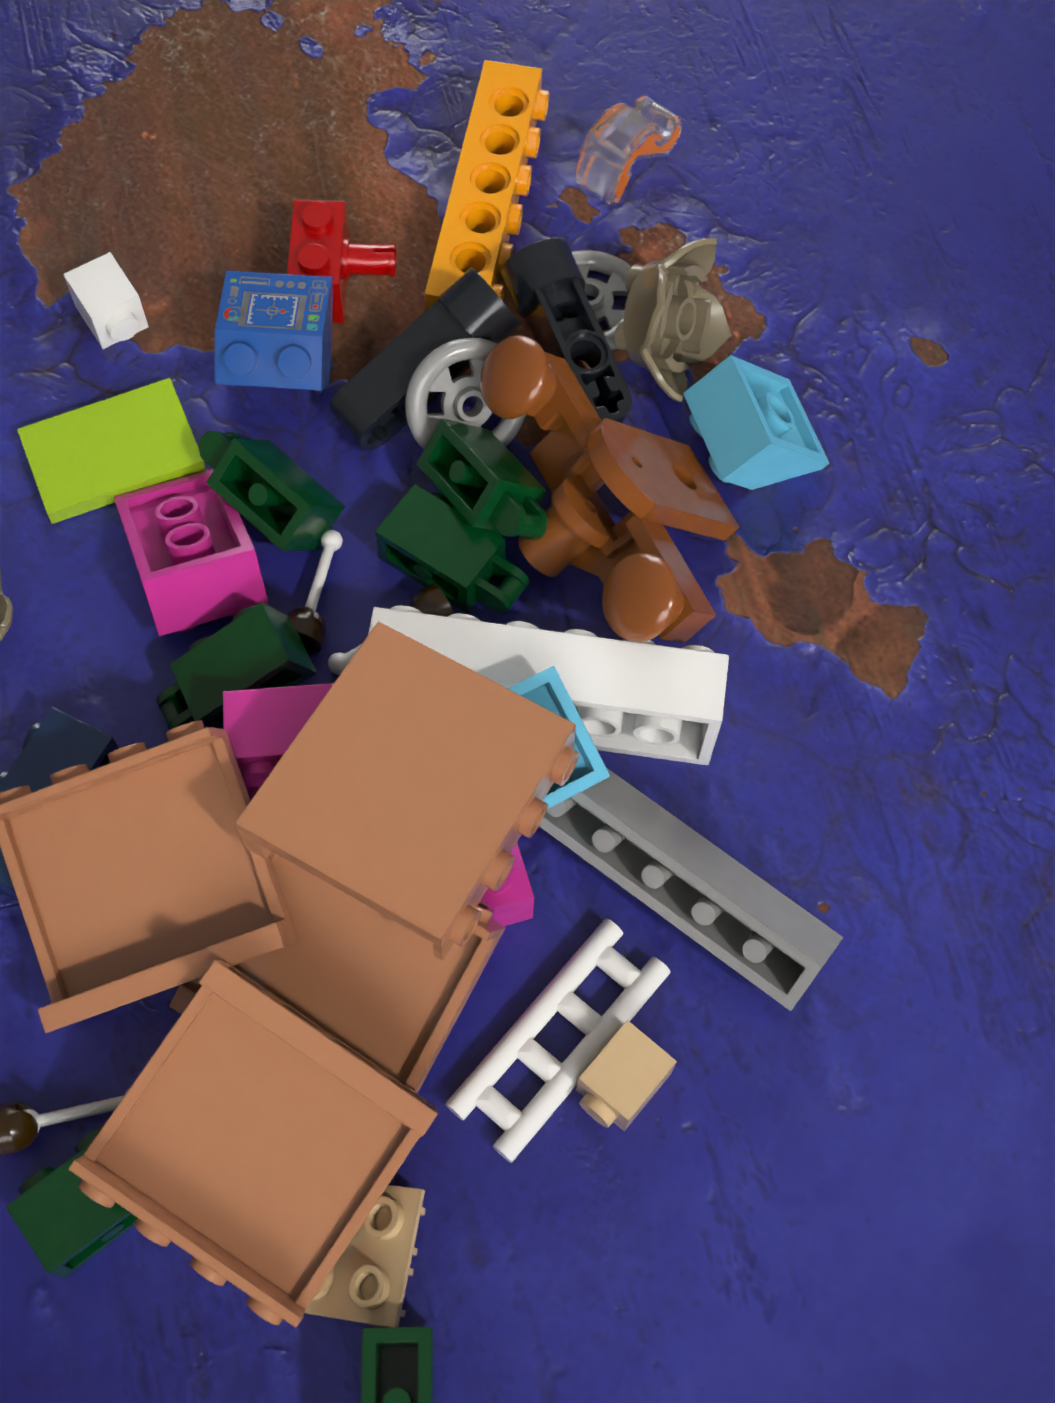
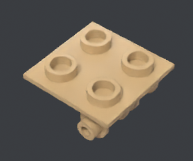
M393 1185L386 1187L304 1313L365 1323L378 1328H395L399 1326L400 1318H405L406 1310L402 1309L408 1276L412 1277L414 1269L410 1268L412 1256H417L418 1252L414 1244L420 1216H425L426 1211L422 1207L425 1190Z

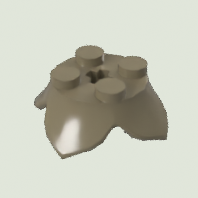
M701 238L685 244L673 254L663 259L650 261L646 265L635 264L630 268L627 275L626 290L628 297L625 304L624 318L619 321L615 331L616 347L619 350L627 351L634 363L647 369L667 396L676 402H682L683 393L687 390V377L684 371L689 368L686 364L701 363L708 359L732 336L722 305L715 295L699 285V282L708 280L706 275L711 271L715 261L717 238Z

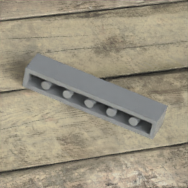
M608 768L606 769L610 777L546 810L539 827L789 1011L794 1008L844 938Z

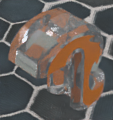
M648 96L636 98L633 107L626 103H617L609 107L592 125L582 144L575 165L576 183L610 205L618 204L632 175L631 167L634 162L640 159L668 155L674 148L682 130L681 118Z

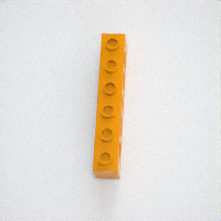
M484 60L425 290L426 311L438 301L437 298L471 267L479 273L503 301L504 285L499 284L501 269L514 252V245L508 243L510 234L519 235L523 205L518 204L519 196H528L532 166L527 165L528 157L536 159L538 155L541 128H537L536 123L537 120L545 121L548 111L549 91L541 90L542 68Z

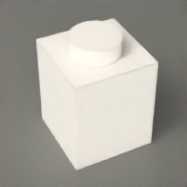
M111 252L63 274L75 307L102 349L119 341L128 340L136 333L149 327L138 293Z

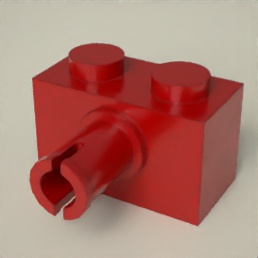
M294 200L287 274L333 277L332 323H344L347 281L350 280L351 275L396 277V243H351L345 201Z

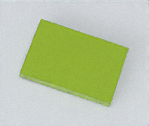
M170 378L17 429L44 507L52 524L115 503L114 496L207 471Z

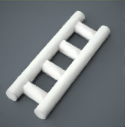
M605 918L445 1103L447 1108L462 1121L477 1106L505 1132L494 1143L493 1148L510 1163L515 1160L576 1087L579 1077L627 1020L629 1022L671 973L669 968L656 957H651L645 966L639 970L612 948L623 935V931L610 919ZM596 966L624 988L623 992L602 1016L573 993ZM557 1011L586 1035L563 1063L558 1061L534 1040ZM517 1058L546 1082L522 1111L493 1087Z

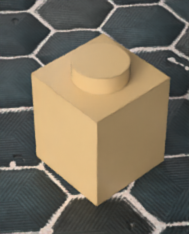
M627 1020L579 1077L576 1091L583 1096L579 1104L588 1115L602 1126L609 1128L614 1122L625 1131L671 1075L677 1061Z

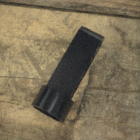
M551 238L524 247L512 255L501 269V276L518 314L527 319L537 343L544 352L561 357L567 361L601 421L604 418L623 423L632 405L631 393L584 292L585 280L568 243L560 238ZM573 359L586 362L591 369L577 366Z
M471 267L437 298L438 301L333 396L330 403L331 412L363 450H374L382 446L408 424L405 411L407 388L414 371L430 352L442 344L460 338H482L498 344L521 326L506 304L474 268ZM463 360L448 367L451 380L461 376L470 368L469 360ZM429 392L427 406L442 392Z

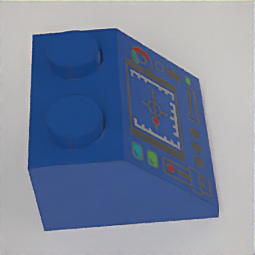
M227 270L215 325V384L322 391L331 384L333 277Z

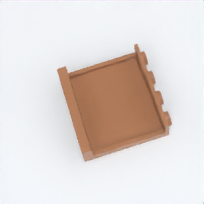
M378 621L235 822L244 847L264 859H267L271 852L276 853L433 943L434 955L444 960L454 943L462 947L471 937L481 916V911L476 909L487 889L490 888L496 892L505 882L515 861V857L510 852L520 836L524 835L530 838L538 829L548 807V804L543 800L553 783L563 786L572 774L580 755L578 751L574 750L576 724Z
M202 721L190 722L167 731L168 742L147 750L145 743L141 742L110 752L108 754L110 764L89 771L87 764L76 765L50 775L52 785L33 793L30 786H21L0 793V847L52 1004L37 1009L45 1034L203 977L214 960H224L233 966L299 941L270 855L267 859H264L245 848L235 825V822L250 803V798L226 729L204 728Z
M271 852L270 858L299 941L233 965V967L418 1094L506 927L491 919L494 910L480 901L476 909L481 911V916L471 937L462 947L454 943L444 960H441L434 955L433 943L276 853ZM202 977L181 984L169 1007L182 1014L202 986L199 983Z
M214 960L199 981L202 986L85 1154L74 1160L69 1170L82 1179L78 1187L90 1199L108 1208H112L116 1202L135 1215L137 1220L134 1226L146 1238L163 1247H167L172 1241L192 1255L193 1258L190 1261V1265L202 1277L218 1286H223L228 1280L248 1294L249 1297L246 1300V1304L262 1319L274 1325H280L284 1319L296 1328L302 1320L306 1308L420 1136H424L436 1118L438 1107L226 961Z

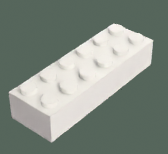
M402 605L394 606L390 609L373 608L369 633L379 621L505 688H509L555 666L597 750L709 765L723 719L729 655L714 653L710 648L700 645L674 648L656 645L651 640L631 642L625 639L622 641L600 638L592 632L581 629H572L564 633L541 630L533 624L522 621L509 622L504 625L481 622L472 615L462 613L452 614L448 617L423 614L416 608Z

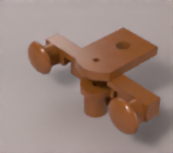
M516 335L499 342L488 354L481 371L480 388L485 404L491 412L501 418L515 419L527 414L534 416L541 429L546 431L552 430L529 452L551 491V506L545 511L548 519L545 534L536 541L526 540L519 536L518 544L521 552L535 569L549 577L558 576L569 564L599 576L604 585L602 608L605 619L610 628L621 638L631 642H645L659 635L661 640L685 643L716 616V613L664 525L723 541L739 528L738 523L689 445L608 418H604L601 421L567 361L561 357L544 352L534 339ZM604 484L630 510L616 525L596 492Z

